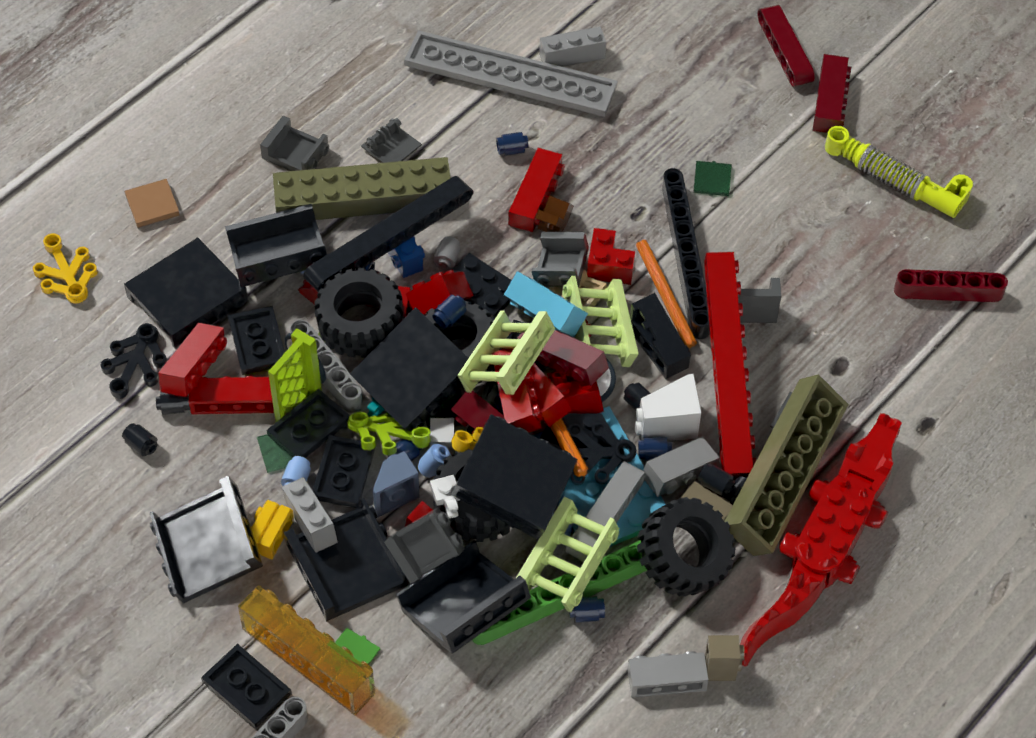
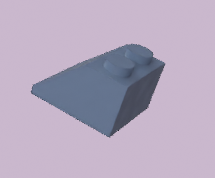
M405 451L389 456L382 463L373 488L374 509L377 518L420 498L418 471Z

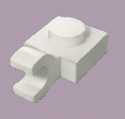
M454 475L430 481V488L436 505L444 504L449 518L458 516L456 501L460 500L451 495L456 484Z

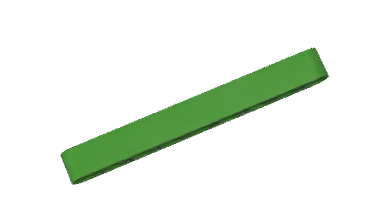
M641 541L604 556L591 577L596 580L589 581L582 593V597L593 596L647 571L645 566H641L639 560L642 556L641 553H638L637 545ZM631 558H636V559H638L639 561H632V560H630V559H631ZM609 568H616L617 571H611ZM567 573L551 581L568 588L575 579V576ZM539 586L529 590L531 598L506 615L507 621L499 620L472 641L477 645L490 643L565 608L561 602L563 597ZM549 597L552 598V600L545 601L543 600V598ZM528 607L530 608V610L523 611L521 610V608Z

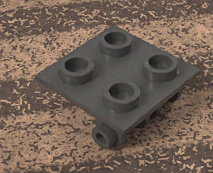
M392 118L386 126L380 127L372 137H368L361 147L382 163L403 161L422 144L400 128L401 121L398 118Z

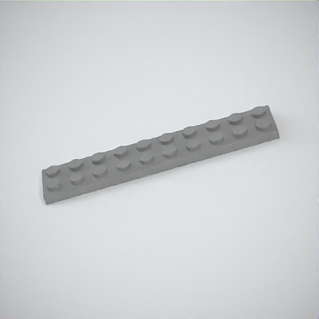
M419 30L404 59V66L603 117L606 116L618 82L605 77Z

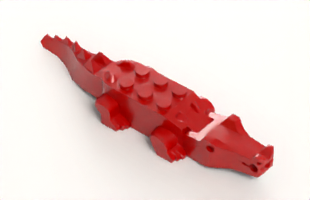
M880 413L868 435L859 442L850 444L839 474L830 482L818 479L814 482L809 496L817 505L800 534L795 533L794 535L787 532L779 547L782 554L793 559L791 565L792 574L780 598L749 626L740 643V645H744L742 666H748L758 648L768 639L793 626L806 614L825 588L833 585L836 580L849 584L853 583L860 569L857 561L853 560L854 557L850 556L865 526L874 529L881 528L889 513L876 500L884 490L894 464L892 449L902 425L899 419H893L885 413Z

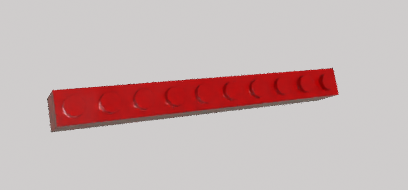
M734 252L706 253L704 259L721 469L733 475V480H735L738 476L748 477L757 461L756 458H752V449H755L754 435H750V427L753 426L752 412L748 413V404H751L750 390H746V382H749L748 368H744V360H747V348L742 346V338H745V326L740 324V317L743 316V304L738 303V295H741V282L736 280V274L739 273V261L735 260Z

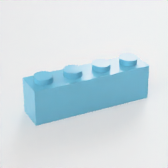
M518 271L504 293L505 296L511 299V305L520 310L524 307V313L532 318H535L539 311H547L555 330L575 337L588 315L587 312Z

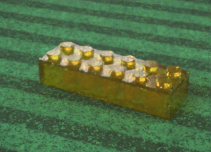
M258 585L238 605L242 629L353 715L356 716L375 695L374 676L371 666L364 661L359 662L355 659L348 648L344 646L341 648L334 643V639L328 633L318 631L308 618L303 619L297 615L291 605L281 603L271 590L267 589L265 591Z

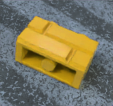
M266 500L264 506H259L256 510L255 522L251 529L259 554L273 559L285 538L284 532L289 530L294 521V515L291 508Z

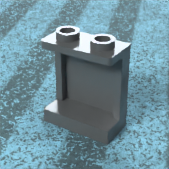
M282 116L262 141L260 148L262 159L290 171L316 169L319 160L328 153L329 144L327 135L322 134L318 139L291 127L290 118Z
M542 232L540 240L543 248L538 267L532 268L533 279L544 287H563L571 276H576L579 287L589 250L585 232Z
M771 278L769 289H741V295H738V303L743 304V316L740 317V323H777L781 302L780 278Z
M439 507L392 534L384 542L410 584L445 561L459 556L465 549L461 536L453 531L450 526L449 517L445 512H441Z

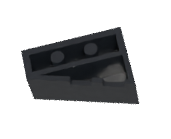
M653 293L632 303L630 319L635 339L663 377L668 379L688 369L691 352L679 336L657 295Z

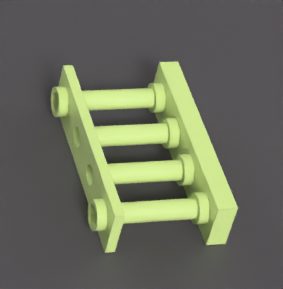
M571 276L567 284L563 286V297L587 312V316L609 317L612 323V327L586 325L584 320L574 338L604 351L605 354L617 355L620 357L622 367H630L639 353L622 281L613 279L605 290L578 288L576 276ZM580 297L605 299L608 308L582 306ZM588 334L613 336L617 346L590 344Z
M505 311L499 312L458 374L467 393L472 392L478 381L499 382L505 394L513 395L555 331L547 311H539L531 323H511ZM511 332H525L521 339H507ZM500 348L514 349L511 355H492V353L499 351ZM489 364L503 365L499 372H485Z
M564 497L517 577L521 576L526 580L529 590L537 585L563 597L561 602L565 609L571 613L573 608L581 602L582 593L609 546L617 540L619 527L615 519L611 517L607 524L603 526L577 514L578 510L573 500ZM575 523L600 536L594 546L591 547L565 535L568 526ZM563 544L587 555L582 567L579 568L554 556L553 552L557 545ZM545 565L554 566L575 576L569 589L542 577L541 572Z

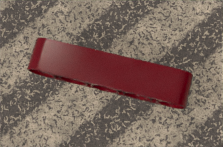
M774 5L758 9L759 24L791 86L795 87L814 82V70L781 6Z
M905 269L897 274L894 293L902 299L999 302L1004 297L1008 280L1001 273Z

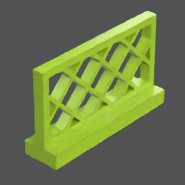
M297 328L291 334L292 345L268 371L276 422L317 389L322 391L316 339Z

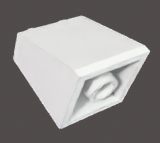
M688 374L641 398L640 408L636 409L637 421H635L636 435H640L641 440H644V438L667 437L668 442L698 438L701 410L694 374Z

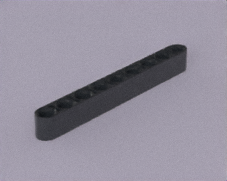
M670 168L664 172L662 192L688 325L694 338L705 339L710 334L707 292L684 177L679 169Z
M459 176L451 177L310 265L304 272V279L319 292L321 288L324 289L323 285L328 280H333V276L340 273L342 275L346 273V270L358 271V268L366 267L466 204L473 196V189Z

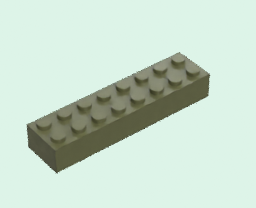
M448 157L273 173L276 213L312 204L316 220L395 213L451 178Z
M819 374L799 379L724 521H728L731 527L729 528L730 534H733L734 538L753 556L772 554L849 405Z

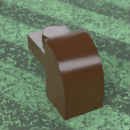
M549 196L544 211L538 210L536 219L540 220L537 229L544 232H563L574 205Z

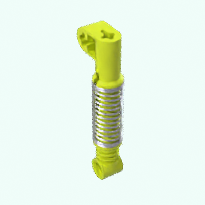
M842 126L831 127L828 131L825 142V150L828 154L832 156L843 155L844 158L852 160L858 169L864 172L868 171V175L872 173V177L880 178V181H884L885 184L889 182V186L893 185V189L897 187V191L901 190V193L906 192V196L910 194V198L916 201L921 200L952 218H955L967 203L973 187V181L968 176L962 174L955 175L946 187L943 188L932 182L931 178L923 174V172L919 173V170L915 171L914 167L911 168L906 163L902 164L901 160L898 161L897 158L894 159L893 156L885 154V151L881 152V149H877L876 146L869 143L861 144L860 141H856L855 138L849 136L848 130Z

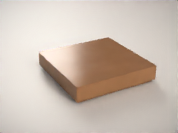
M167 179L124 191L137 228L180 216Z

